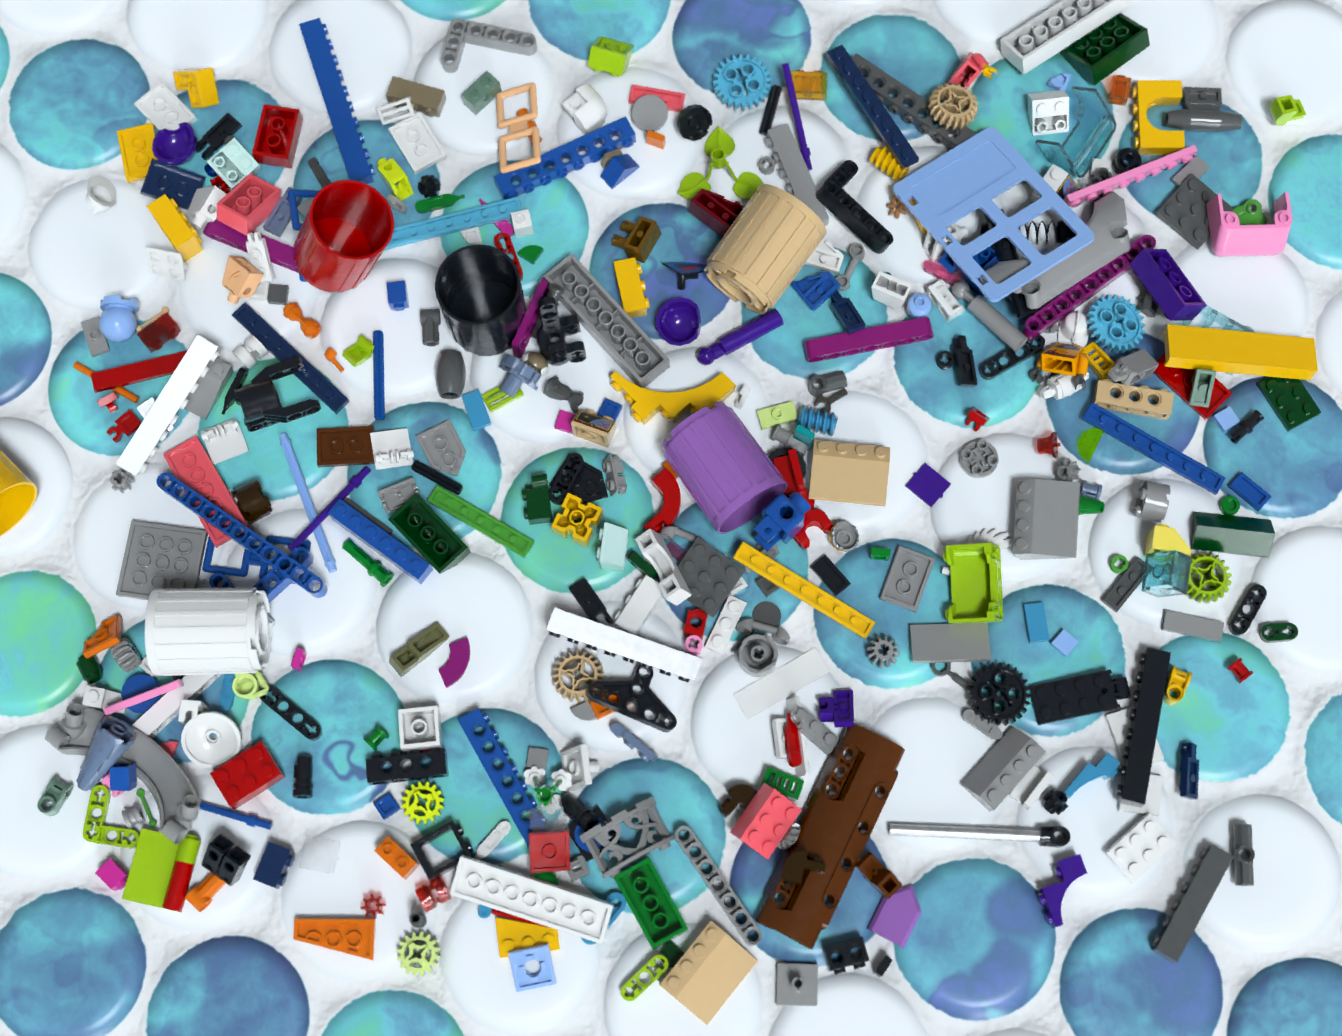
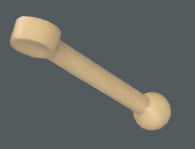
M163 307L161 312L143 324L137 325L136 331L141 332L145 326L163 314H169L168 307Z

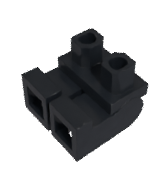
M219 834L208 844L201 865L231 887L240 880L251 855L239 846L234 847L235 844Z

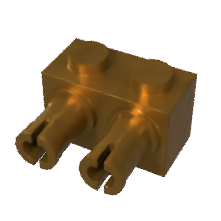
M640 216L637 223L628 220L623 221L621 231L630 233L628 238L616 234L615 238L612 239V245L625 249L628 258L635 257L636 261L645 263L662 233L656 221Z

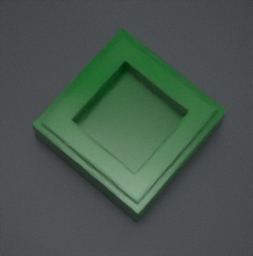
M871 547V559L888 561L890 558L891 549Z

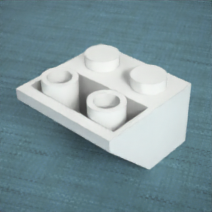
M1064 90L1028 94V115L1033 136L1069 132V96Z

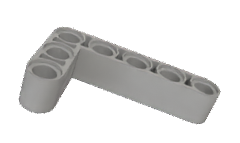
M456 18L450 23L441 54V62L445 72H456L459 68L465 43L532 56L537 51L536 38L528 32Z

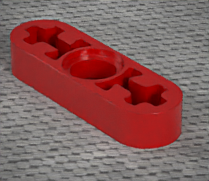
M498 233L494 238L495 247L506 254L514 256L513 262L518 269L520 280L522 281L523 271L511 238L507 233ZM500 239L505 241L507 249H503Z

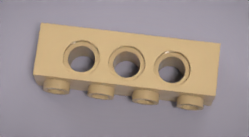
M1109 379L1098 380L1095 385L1093 403L1106 410L1168 420L1172 413L1174 393L1166 389L1154 390L1148 386H1127L1123 383H1113ZM1110 392L1117 393L1119 398H1113ZM1129 396H1135L1137 401H1132ZM1148 399L1155 400L1156 404H1150Z

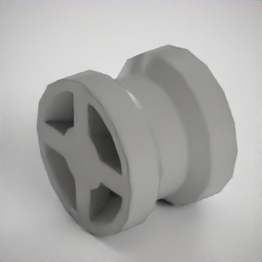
M138 804L134 805L130 810L125 809L122 811L123 819L129 829L133 828L135 824L145 823L143 812Z

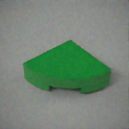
M530 245L522 248L518 252V256L534 265L544 250L540 246Z

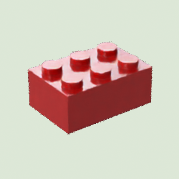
M263 105L252 151L254 160L257 163L292 169L303 123V117L299 109Z
M262 741L210 773L228 805L234 810L285 778L267 745Z

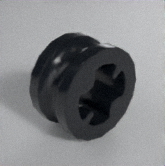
M948 351L939 353L936 360L937 366L942 370L950 369L954 362V356ZM943 357H946V359L950 361H948L947 364H944V361L940 360H942Z

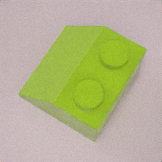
M600 36L591 46L588 67L598 72H610L609 74L612 76H622L627 70L634 45Z

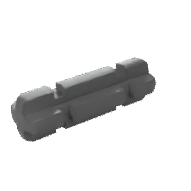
M314 157L308 160V164L321 187L324 188L331 184L317 158Z

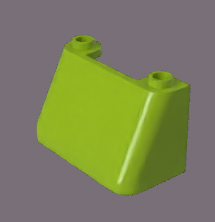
M994 543L946 545V550L943 551V559L950 566L952 604L945 611L946 619L950 624L1002 623L1003 593L999 545Z

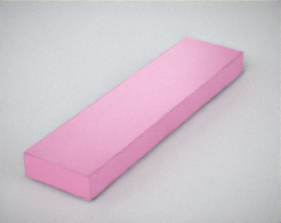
M178 679L105 707L103 709L104 713L109 715L184 686L183 681Z

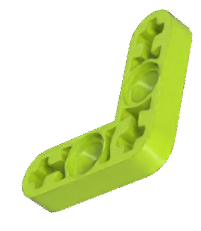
M104 785L95 786L90 794L83 827V838L88 842L136 848L140 835L137 831L105 826L111 791ZM102 789L105 792V796H101L100 799L97 796V792H101ZM99 799H100V803H102V804H104V805H103V806H100V805H98V804H95V805H94V802L99 803ZM96 808L102 811L99 819H93L92 812ZM90 821L100 824L99 826L95 825L94 827V825L90 824ZM94 827V831L97 832V835L93 836L91 839V836L88 835L89 831H93ZM110 831L117 833V838L113 842H109L107 839ZM122 832H124L123 836L125 837H131L133 834V837L136 838V841H132L130 844L129 841L123 840Z

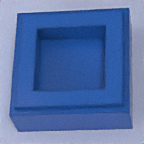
M605 398L597 415L600 417H611L616 422L623 406Z
M390 792L373 803L383 820L401 810Z

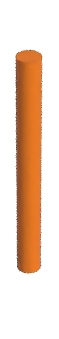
M78 361L73 365V368L90 378L91 373H95V371ZM123 387L111 389L135 404L140 399V397Z

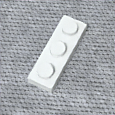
M729 595L705 645L706 649L723 656L747 605L746 602Z

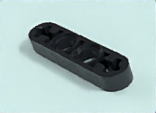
M1039 335L1034 339H1028L1021 348L1025 351V356L1023 357L1017 356L1015 351L1009 348L984 362L980 368L981 377L985 380L994 379L1039 353L1045 345L1044 337ZM1033 340L1035 342H1040L1039 347L1037 345H1034L1030 348L1029 351L1028 347L1032 345ZM1006 357L1010 364L1003 366L1000 364L999 359ZM996 364V368L992 370L991 374L989 372L985 373L986 367L991 369Z
M268 686V692L273 691L271 694L278 700L274 702L270 698L265 699L266 695L261 696L260 699L311 741L318 740L322 735L320 725L278 690ZM280 703H288L289 708L286 712L278 710ZM296 714L303 716L301 724L293 723V717ZM308 724L313 729L317 727V734H311L309 736L310 731L307 730L304 726Z

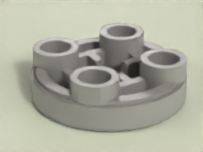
M644 95L638 98L632 107L631 114L635 125L645 132H648V130L659 131L668 119L667 106L656 95Z
M985 439L969 442L964 446L960 454L961 468L966 474L974 478H985L991 475L999 462L996 449Z

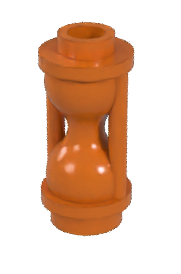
M293 302L288 303L284 307L283 316L290 321L299 322L300 329L306 337L313 339L319 335L322 329L320 324L312 318L303 317L299 304Z

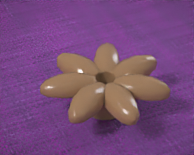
M892 196V203L886 204L888 208H891L888 215L891 216L895 213V218L898 219L900 213L906 214V210L903 208L906 205Z

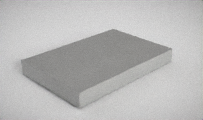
M899 545L879 600L916 613L936 558Z

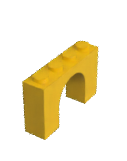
M1137 80L1135 87H1132L1131 97L1134 98L1135 102L1132 106V114L1135 115L1133 131H1136L1134 148H1137V152L1140 155H1170L1184 149V131L1159 130L1150 124L1146 111L1153 106L1179 105L1182 99V81Z

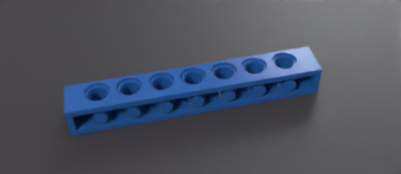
M625 116L542 154L541 162L494 176L495 185L503 200L517 197L524 193H530L541 185H548L556 178H563L574 170H581L591 162H598L605 153L618 148L631 147L636 142V134ZM614 136L619 137L618 140H613L611 138ZM597 144H602V145H603L602 147H599V148H598V147H595V145H597ZM581 151L587 152L585 155L578 154ZM564 159H570L567 163L562 162ZM548 166L554 167L552 170H546ZM531 174H537L534 178L529 177ZM516 181L521 182L519 185H513Z
M477 708L459 718L458 722L529 848L528 832H533L535 829L547 831L544 827L547 822L542 813L538 815L534 809L537 807V804L533 797L528 798L525 793L528 788L523 779L518 780L515 775L518 773V770L514 763L511 762L509 764L506 756L509 754L504 745L499 746L496 741L499 739V736L495 729L492 728L490 730L487 725L490 720L485 711L481 713ZM478 727L485 728V732L481 736L475 735V730ZM487 744L494 745V750L491 753L484 751ZM496 761H503L504 766L502 769L496 770L494 769V763ZM506 778L514 780L513 785L510 787L503 786V781ZM515 795H522V803L514 804L513 797ZM525 812L533 814V818L528 822L522 820Z

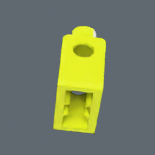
M381 158L377 162L379 174L392 195L403 201L414 194L407 175L393 158L389 160Z

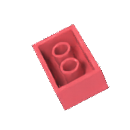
M250 173L217 203V220L247 236L248 233L255 230L270 216L281 198V189Z
M763 783L730 833L755 852L769 859L802 809L777 790Z

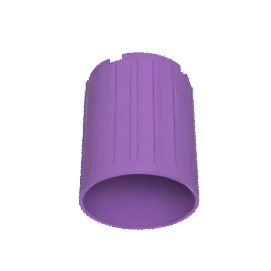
M724 402L714 403L715 408L709 409L706 406L677 425L670 432L672 438L669 441L664 439L662 449L664 450L665 458L717 533L725 534L743 526L761 514L762 510L779 494L785 492L788 483L734 410L726 406Z

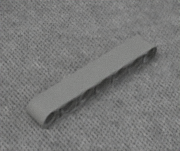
M687 826L679 827L675 832V839L744 942L749 946L758 945L762 939V933L693 831ZM687 831L690 837L688 840L682 841L678 837L679 833ZM694 847L701 850V855L697 858L692 857L689 853ZM704 864L712 866L713 870L710 874L702 873L701 867ZM715 881H721L724 884V888L721 891L713 889L712 885ZM728 897L735 900V906L732 908H727L724 905V900ZM737 915H745L747 922L744 925L737 924L735 920ZM755 931L758 934V940L755 942L749 941L747 933Z

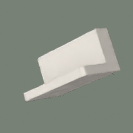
M1034 765L1015 786L1009 796L1029 810L1054 776L1049 772L1045 774Z

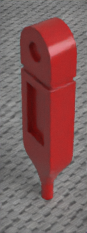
M787 713V722L784 727L787 761L789 766L797 767L802 763L798 729L791 720L790 713Z

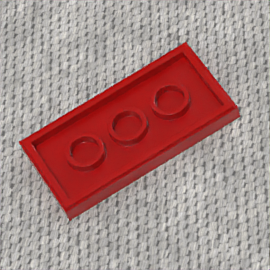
M1164 354L1157 361L1159 365L1153 374L1189 405L1192 389L1191 378L1195 369L1164 367L1166 361ZM1215 378L1209 408L1189 406L1206 421L1232 392Z

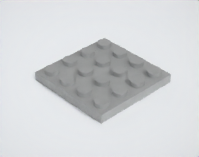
M131 521L116 595L119 597L148 600L153 589L197 588L208 533L204 530Z

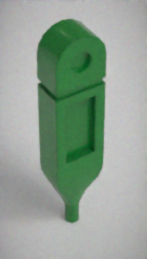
M448 193L416 202L415 208L419 214H424L429 211L432 212L451 207L459 199L465 198V196Z

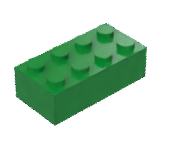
M649 857L614 876L652 950L688 931L683 918Z

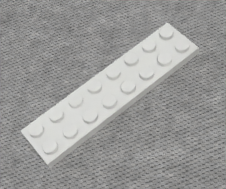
M465 855L460 856L450 895L600 944L604 942L614 907L613 903Z

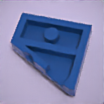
M829 271L791 283V286L813 311L819 308L842 286Z

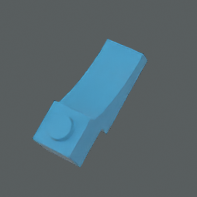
M1109 753L1104 755L1096 766L1089 762L1063 793L1069 799L1079 788L1093 780L1102 778L1105 781L1108 777L1112 779L1119 771L1117 767L1120 762Z

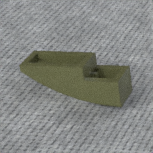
M437 622L409 641L403 649L392 655L389 663L402 677L431 655L450 636Z

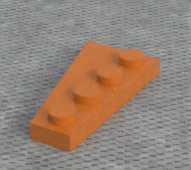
M294 919L293 939L374 961L376 920Z

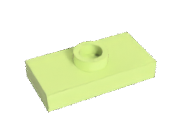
M793 401L756 412L762 430L798 420Z

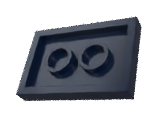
M152 159L140 194L154 199H158L166 194L169 200L173 198L178 207L188 210L196 190L203 188L206 177Z

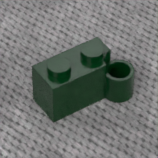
M547 473L531 475L532 485H525V489L522 490L523 501L527 502V508H524V517L529 520L530 525L551 523L553 521Z

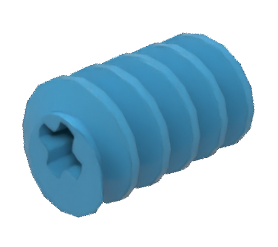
M802 405L797 425L798 423L804 427L807 425L810 431L814 426L816 433L822 428L824 435L829 430L830 436H833L838 417L835 418L834 412L828 416L827 410L821 415L819 408L813 413L811 406L806 411L805 405Z

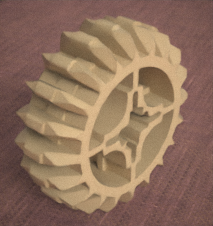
M945 82L943 86L939 85L934 89L929 98L928 110H930V116H934V121H940L939 125H946V129L949 126H952L953 130L957 126L962 129L964 125L968 126L977 114L978 102L976 101V96L972 95V90L967 91V86L961 87L960 83L954 85L953 82L948 85Z
M576 650L575 656L569 651V658L562 655L563 662L556 661L559 668L553 667L552 670L558 674H553L552 679L557 680L553 683V686H560L556 692L558 694L563 692V699L570 695V702L576 697L577 703H580V697H584L585 701H588V698L586 696V689L577 691L579 686L583 683L603 682L600 678H604L605 675L604 673H598L603 670V666H597L600 663L599 659L592 661L594 659L593 654H590L587 658V651H583L581 656L579 650ZM579 662L576 668L565 669L568 665ZM585 663L593 669L594 677H590V675L584 672ZM581 671L582 679L576 681L574 674L577 675ZM562 675L572 680L571 689L567 688L562 682Z

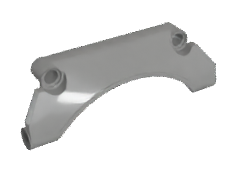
M1112 191L1094 202V211L1087 223V226L1094 233L1093 242L1013 293H1022L1025 296L1026 306L1029 309H1037L1123 253L1128 252L1131 246L1128 230L1123 228L1128 225L1124 199ZM1026 258L1002 261L988 268L985 272L996 284H1000L1029 266L1030 263ZM981 276L980 281L984 285L987 281Z

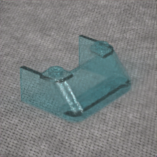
M1073 86L1072 90L1079 100L1074 108L1077 124L1062 146L1058 142L1038 139L1035 143L1049 163L1058 166L1073 177L1083 178L1091 168L1092 162L1095 158L1097 159L1115 132L1116 121L1097 89Z

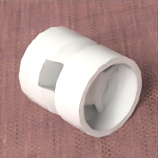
M253 335L244 341V346L240 345L232 352L248 370L257 364V359H262L269 353Z

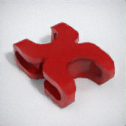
M804 487V490L798 491V493L809 503L811 508L804 514V527L793 537L802 550H806L810 545V540L805 532L807 528L816 526L828 534L833 526L823 510H813L815 500L808 499L809 491ZM783 516L782 518L790 519L791 517Z

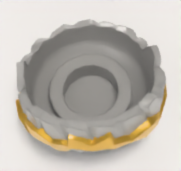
M839 521L832 526L829 540L836 550L841 552L852 551L859 542V533L855 525H851L847 521Z

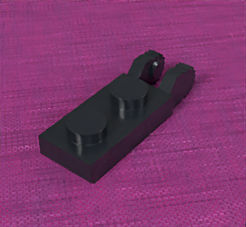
M229 113L225 114L202 136V139L197 143L196 153L202 151L207 144L210 145L201 155L204 160H207L224 144L226 137L234 135L242 127L241 124Z
M585 578L569 588V591L589 619L598 621L596 617L603 614L608 624L612 625L614 623L607 613L606 607Z

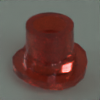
M1052 432L1048 437L1037 439L1039 454H1049L1054 458H1058V447L1061 444L1057 443V432Z

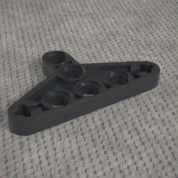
M640 664L634 671L631 681L593 682L586 689V696L592 702L662 732H670L677 725L676 717L649 688L653 677V668L650 670L642 667ZM640 669L647 670V678H643L640 676ZM633 686L641 687L642 694H635ZM594 688H597V689H598V690H597V692H598L597 696L593 695V694H594V691H593ZM605 690H606V691H608V693L605 695L604 700H603L602 697L604 696L603 694L605 693ZM610 695H615L618 698L617 704L610 703ZM627 703H633L636 706V711L630 712L627 709ZM649 710L653 712L654 719H647L645 717V711ZM659 714H661L662 716L659 718L660 721L657 723L656 720L658 719ZM666 719L669 720L670 725L668 727L665 726L666 722L664 721Z

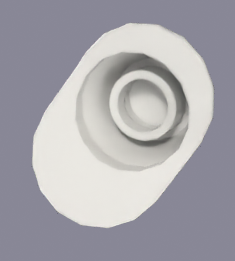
M92 176L88 181L85 198L88 206L93 209L94 214L98 211L104 212L109 207H113L116 197L114 185L102 176Z
M1079 310L1072 311L1060 320L1058 343L1078 344L1083 348L1086 346L1089 334L1087 329L1090 326L1086 323L1087 317Z

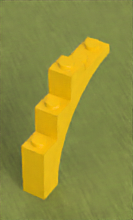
M616 371L610 375L611 387L616 392L620 391L628 404H633L631 406V416L636 422H641L643 425L648 423L660 410L661 415L667 421L670 419L674 423L689 408L692 414L706 406L709 409L715 408L714 403L724 402L735 392L736 387L723 372L697 388L669 393L639 387L626 380Z

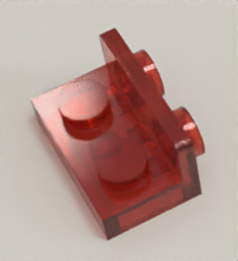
M166 312L137 333V335L152 353L161 349L168 340L176 338L181 329Z

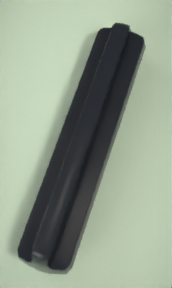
M778 85L771 87L759 130L760 134L767 136V130L772 127L782 91L781 86Z
M417 460L411 466L412 470L457 495L463 490V486Z

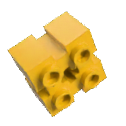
M567 493L561 505L563 514L557 513L551 525L552 532L564 538H567L569 534L572 536L573 542L587 548L594 535L592 526L598 527L604 515L603 508L590 502L585 506L581 498ZM578 518H581V522H574V520H578Z

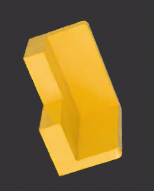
M212 67L187 68L173 72L176 90H188L191 108H204L219 104Z

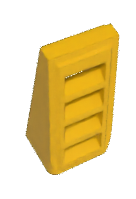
M1094 341L1085 346L1083 351L1087 355L1088 366L1100 380L1111 378L1108 372L1116 365L1115 362ZM1095 350L1093 354H1091L1090 356L1088 355V353Z

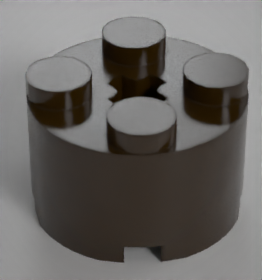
M257 480L250 481L231 491L233 498H237L236 504L249 525L270 515V512H272L271 503L267 496L263 497L262 488Z

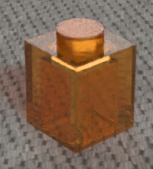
M1113 75L1109 85L1107 103L1126 105L1129 99L1131 78L1124 75Z

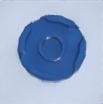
M134 675L122 687V701L160 687L156 679L149 675ZM161 695L130 706L127 709L134 713H145L160 700Z

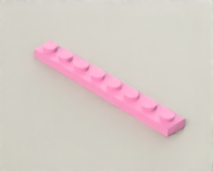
M1192 145L1068 194L1063 200L1069 207L1075 208L1081 205L1083 201H1093L1098 195H1107L1118 187L1123 189L1133 181L1138 183L1144 180L1146 176H1156L1166 168L1171 170L1181 162L1186 164L1194 159L1193 156L1198 150L1195 145Z

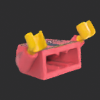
M969 52L954 70L947 84L950 85L953 82L954 85H958L960 83L961 87L967 86L968 88L981 71L985 77L992 79L991 73L997 74V69L989 66V63L982 54Z

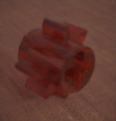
M370 894V899L363 898L365 906L360 907V909L367 911L365 917H369L372 914L373 918L377 919V914L384 915L382 908L387 906V904L380 902L382 896H378L375 899L374 895ZM371 903H376V907H378L376 911L371 910L369 906Z

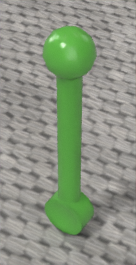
M139 789L136 795L141 798L150 820L149 826L155 827L157 822L153 819L144 798L145 792Z

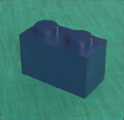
M268 842L253 880L279 890L280 886H283L287 879L285 873L288 867H291L294 862V851Z

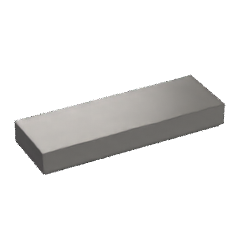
M1166 610L1162 630L1221 642L1224 622Z

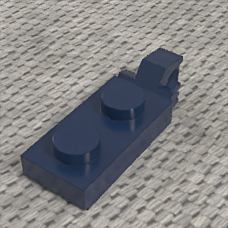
M838 290L833 293L830 298V305L846 332L851 334L865 329L866 324L850 299L842 298Z
M1182 743L1180 752L1182 754L1179 785L1180 797L1196 800L1198 798L1199 760L1196 759L1197 744Z

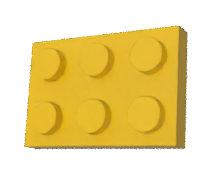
M153 123L117 131L125 177L128 183L145 179L151 160H158L152 150L153 140L156 136Z

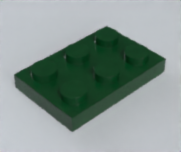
M1268 377L1257 384V387L1287 432L1321 413V410L1300 379Z

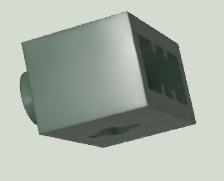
M486 71L461 94L463 104L472 113L477 115L496 98L498 92H502L500 82Z

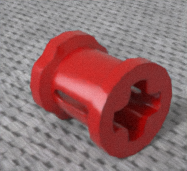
M1241 657L1227 668L1228 671L1231 670L1238 678L1239 684L1253 674V671H1249L1242 663Z

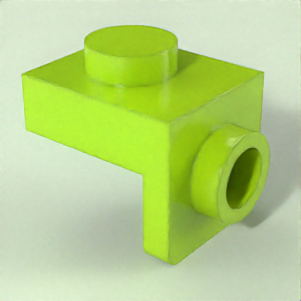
M360 335L357 343L344 350L342 356L356 368L371 358L374 345L370 340Z

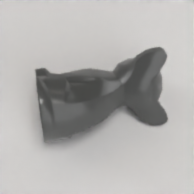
M557 376L551 379L543 390V394L549 398L569 401L570 408L574 413L578 412V406L584 400V393L582 391H572L569 386L561 383Z

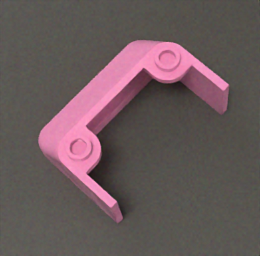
M1284 192L1273 202L1274 224L1240 225L1239 218L1234 212L1223 211L1221 194H1217L1206 204L1212 250L1217 256L1278 255L1285 249L1292 224L1289 192Z

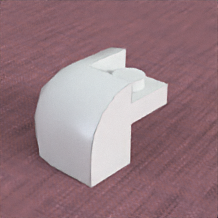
M590 84L578 87L576 93L562 103L563 108L575 119V126L584 135L599 129L605 123L607 116L606 104Z

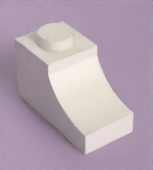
M86 686L82 705L98 711H104L105 707L121 702L122 696L121 693ZM127 708L117 711L115 713L126 715Z

